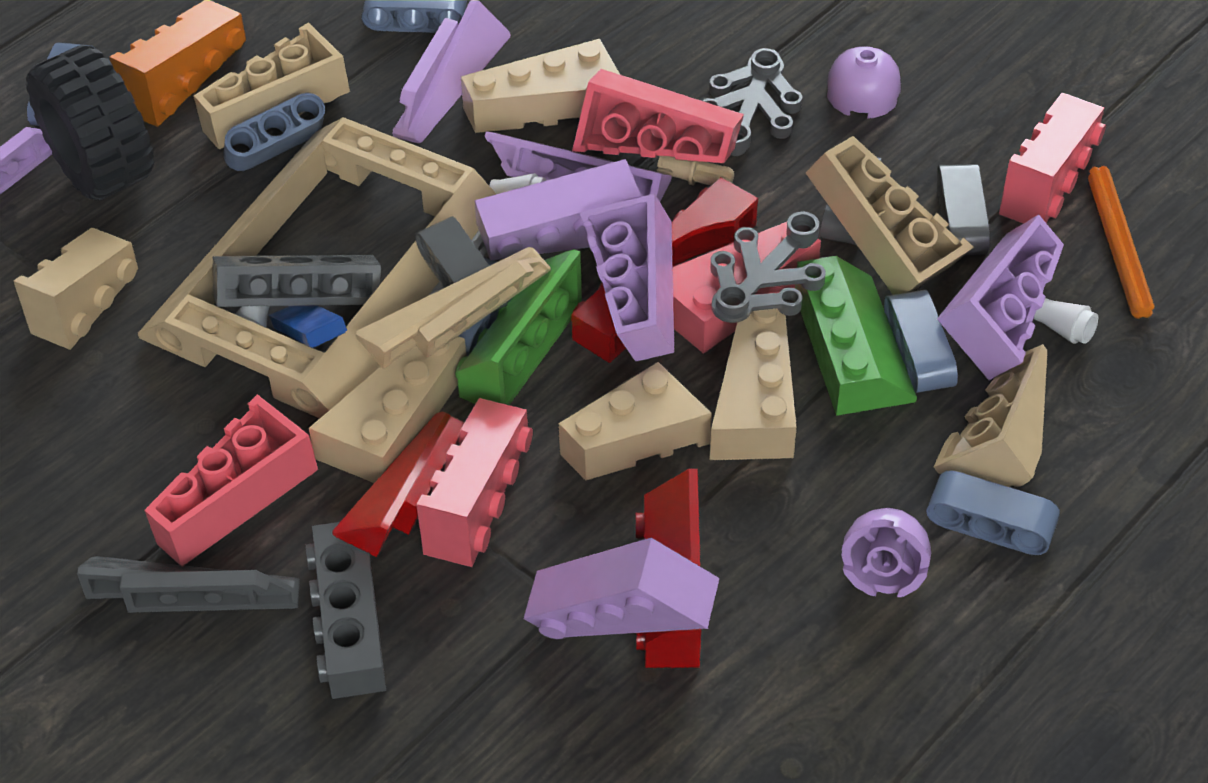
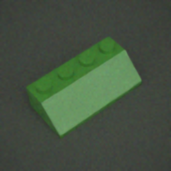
M572 249L544 260L551 267V271L515 295L506 307L499 309L497 319L489 329L485 328L481 332L476 347L469 356H464L457 365L455 377L458 379L460 398L476 404L479 398L506 405L511 404L571 321L573 310L582 301L580 251Z
M838 256L797 262V268L809 263H816L823 266L826 271L825 284L820 290L809 291L803 288L801 284H795V289L799 290L803 296L801 314L836 416L916 402V393L872 276Z

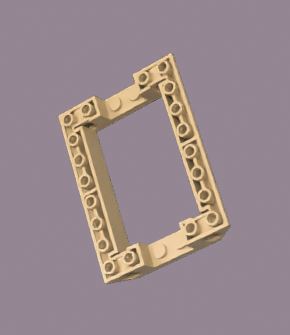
M342 117L316 131L138 332L139 339L203 367H206L216 354L268 376L273 398L321 418L380 367L357 339L356 332L429 296L439 283V280L422 257L416 241L346 326V333L338 336L325 353L214 306L213 256H256L324 178L327 170L338 174L340 179L360 186L373 171L421 190L424 212L434 216L426 228L453 216L471 240L479 231L476 224L475 200L496 195V193L472 167Z

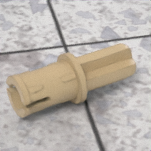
M660 156L657 167L660 168L657 169V172L687 180L689 185H695V182L712 186L720 177L733 183L734 171L730 167L709 162L676 160L675 157Z

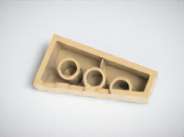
M308 22L299 28V36L291 41L286 37L274 44V52L264 58L256 55L246 62V69L241 73L230 72L194 95L203 132L218 149L224 148L225 135L232 127L299 94L313 93L319 96L323 103H328L337 97L349 93L350 89L343 55Z
M596 39L461 76L463 109L475 133L521 129L528 122H537L544 126L558 125L559 119L580 118L588 82L600 69L619 75L620 73L601 40Z
M852 136L825 152L806 172V175L891 293L895 295L913 292L954 265L974 247L964 237L961 240L955 237L946 228L949 224L938 213L934 216L916 201L919 196L908 186L904 188L890 177L891 170Z
M778 309L752 311L747 319L737 322L711 427L710 460L794 458L797 427L786 316L780 313Z
M459 336L428 358L416 346L386 368L382 369L380 366L309 427L315 459L375 483L431 418L440 412L457 387L458 379L455 377V372L460 360L466 356L465 339Z

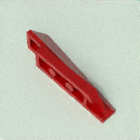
M445 412L436 413L334 528L332 534L336 538L375 557L379 554L392 528L409 535L418 519L417 502L422 494L431 495L433 487H430V480L436 470L444 471L446 453L452 444L458 445L460 429L465 422Z

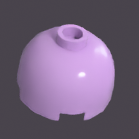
M873 47L848 49L839 55L830 69L827 80V98L835 109L850 116V111L868 113L867 118L885 115L895 108L900 94L899 68L892 57L881 49Z
M882 508L869 511L857 518L845 535L841 554L844 562L843 571L856 588L868 595L876 596L877 592L886 594L898 593L897 597H904L917 590L927 577L931 557V546L927 532L913 516L902 510Z

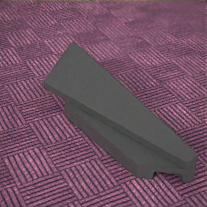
M94 556L81 564L77 572L86 599L123 598L128 613L298 608L299 578L268 575L257 570L182 567L181 565Z

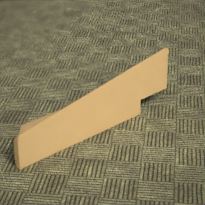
M525 248L358 330L356 337L382 369L416 346L428 358L551 271V267L534 248Z

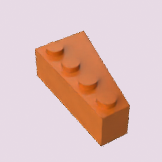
M204 0L177 16L174 25L169 27L164 24L155 29L154 37L147 41L139 39L130 44L129 52L125 54L117 52L109 57L114 70L124 80V85L128 92H131L135 100L134 103L145 122L159 127L170 115L175 113L177 108L192 93L198 90L200 85L209 76L217 71L236 50L242 47L246 41L242 15L213 1Z

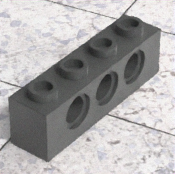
M373 255L213 256V298L217 307L364 305L380 285L381 265Z
M340 522L312 526L314 543L306 544L309 571H317V579L309 580L312 606H320L321 610L320 617H313L316 644L324 643L325 654L317 655L320 683L329 682L332 699L386 691L370 554L336 538L332 534V531ZM344 606H350L346 609H339ZM350 643H353V644H354L353 646H350V647H342V646L345 645V644H350Z

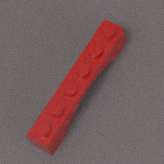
M722 177L709 188H704L699 193L697 199L685 210H680L672 221L673 267L694 256L734 243V234L739 228L755 227L757 223L758 198ZM601 283L598 290L586 301H581L573 310L571 316L573 341L608 363H611L626 347L616 333L605 297L606 292L603 283Z

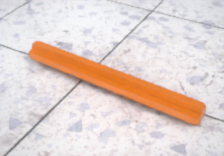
M1094 166L1089 171L1088 181L1131 314L1137 319L1142 317L1148 318L1153 314L1152 310L1155 306L1110 170L1106 166L1099 168Z

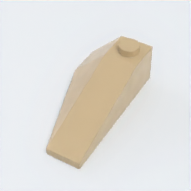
M1043 344L1026 351L1021 364L996 376L985 389L989 397L978 407L971 408L965 415L969 424L960 435L958 432L951 433L945 441L934 465L935 470L939 474L945 471H957L1007 487L1012 485L1020 487L1033 478L1042 454L1047 349Z

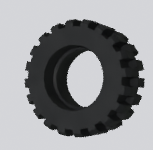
M80 45L38 63L30 69L26 76V90L30 96L28 99L35 113L34 117L41 128L46 144L48 143L52 151L53 157L60 164L63 173L72 181L77 191H81L82 195L86 198L102 200L149 176L154 167L152 159L154 154L153 148L149 143V133L143 124V117L134 103L135 100L131 92H128L124 85V80L119 73H116L112 63L103 57L102 52L91 46Z

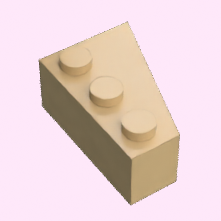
M90 228L62 247V255L54 261L45 259L38 264L39 271L29 278L21 275L13 280L30 333L69 350L73 348L81 337H84L89 332L94 321L104 310L111 306L114 297L126 283L132 281L138 270L131 242L95 228Z
M657 362L560 422V455L585 480L593 479L636 466V461L657 454H659L660 458L671 456L674 449L696 443L697 447L709 445L711 440L712 413Z

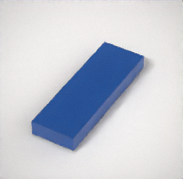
M318 305L289 306L269 315L275 329L311 348L338 337L347 331L343 317Z

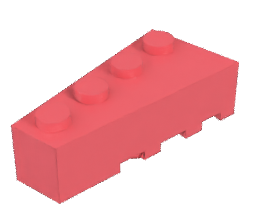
M600 69L588 82L572 151L586 152L587 150H594L612 155L632 153L650 158L670 156L675 157L676 160L725 163L735 149L744 114Z
M1065 93L1060 94L1046 112L1043 123L1039 122L1035 126L1031 140L1025 139L1021 144L1020 155L1014 154L1009 160L999 215L1020 223H1025L1038 214L1046 223L1050 217L1057 218L1064 202V192L1068 194L1072 192L1078 178V168L1083 170L1086 168L1092 154V144L1098 146L1103 138L1106 124L1101 123L1104 107Z
M787 222L758 233L757 249L761 262L786 237ZM817 239L808 248H799L779 270L797 268V262L819 259L821 240ZM734 243L673 267L674 330L703 354L736 330L737 322L729 323L722 321L712 311V298L720 287L718 278L710 271L711 256L718 251H727L735 257V271L733 274L736 284L740 285L747 278L742 255L735 250ZM721 263V264H718V265H720V266H726L727 264ZM795 284L760 288L756 294L779 293L784 288H795Z
M258 394L248 403L249 411L240 420L234 418L224 428L225 436L213 448L206 446L197 456L198 463L189 473L181 472L144 510L157 545L182 567L318 470L309 435Z
M482 398L478 399L460 429L459 445L452 444L446 453L444 472L436 470L430 480V487H433L431 496L422 494L417 502L423 555L473 567L478 553L486 551L491 536L490 524L493 517L499 518L505 504V489L508 484L513 485L519 471V456L521 452L527 453L531 445L533 429L528 427L527 409Z

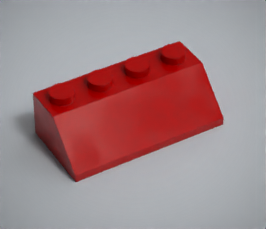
M687 469L644 495V512L635 513L636 539L644 538L645 540L653 538L700 566L698 469ZM701 629L636 633V650H645V668H700Z

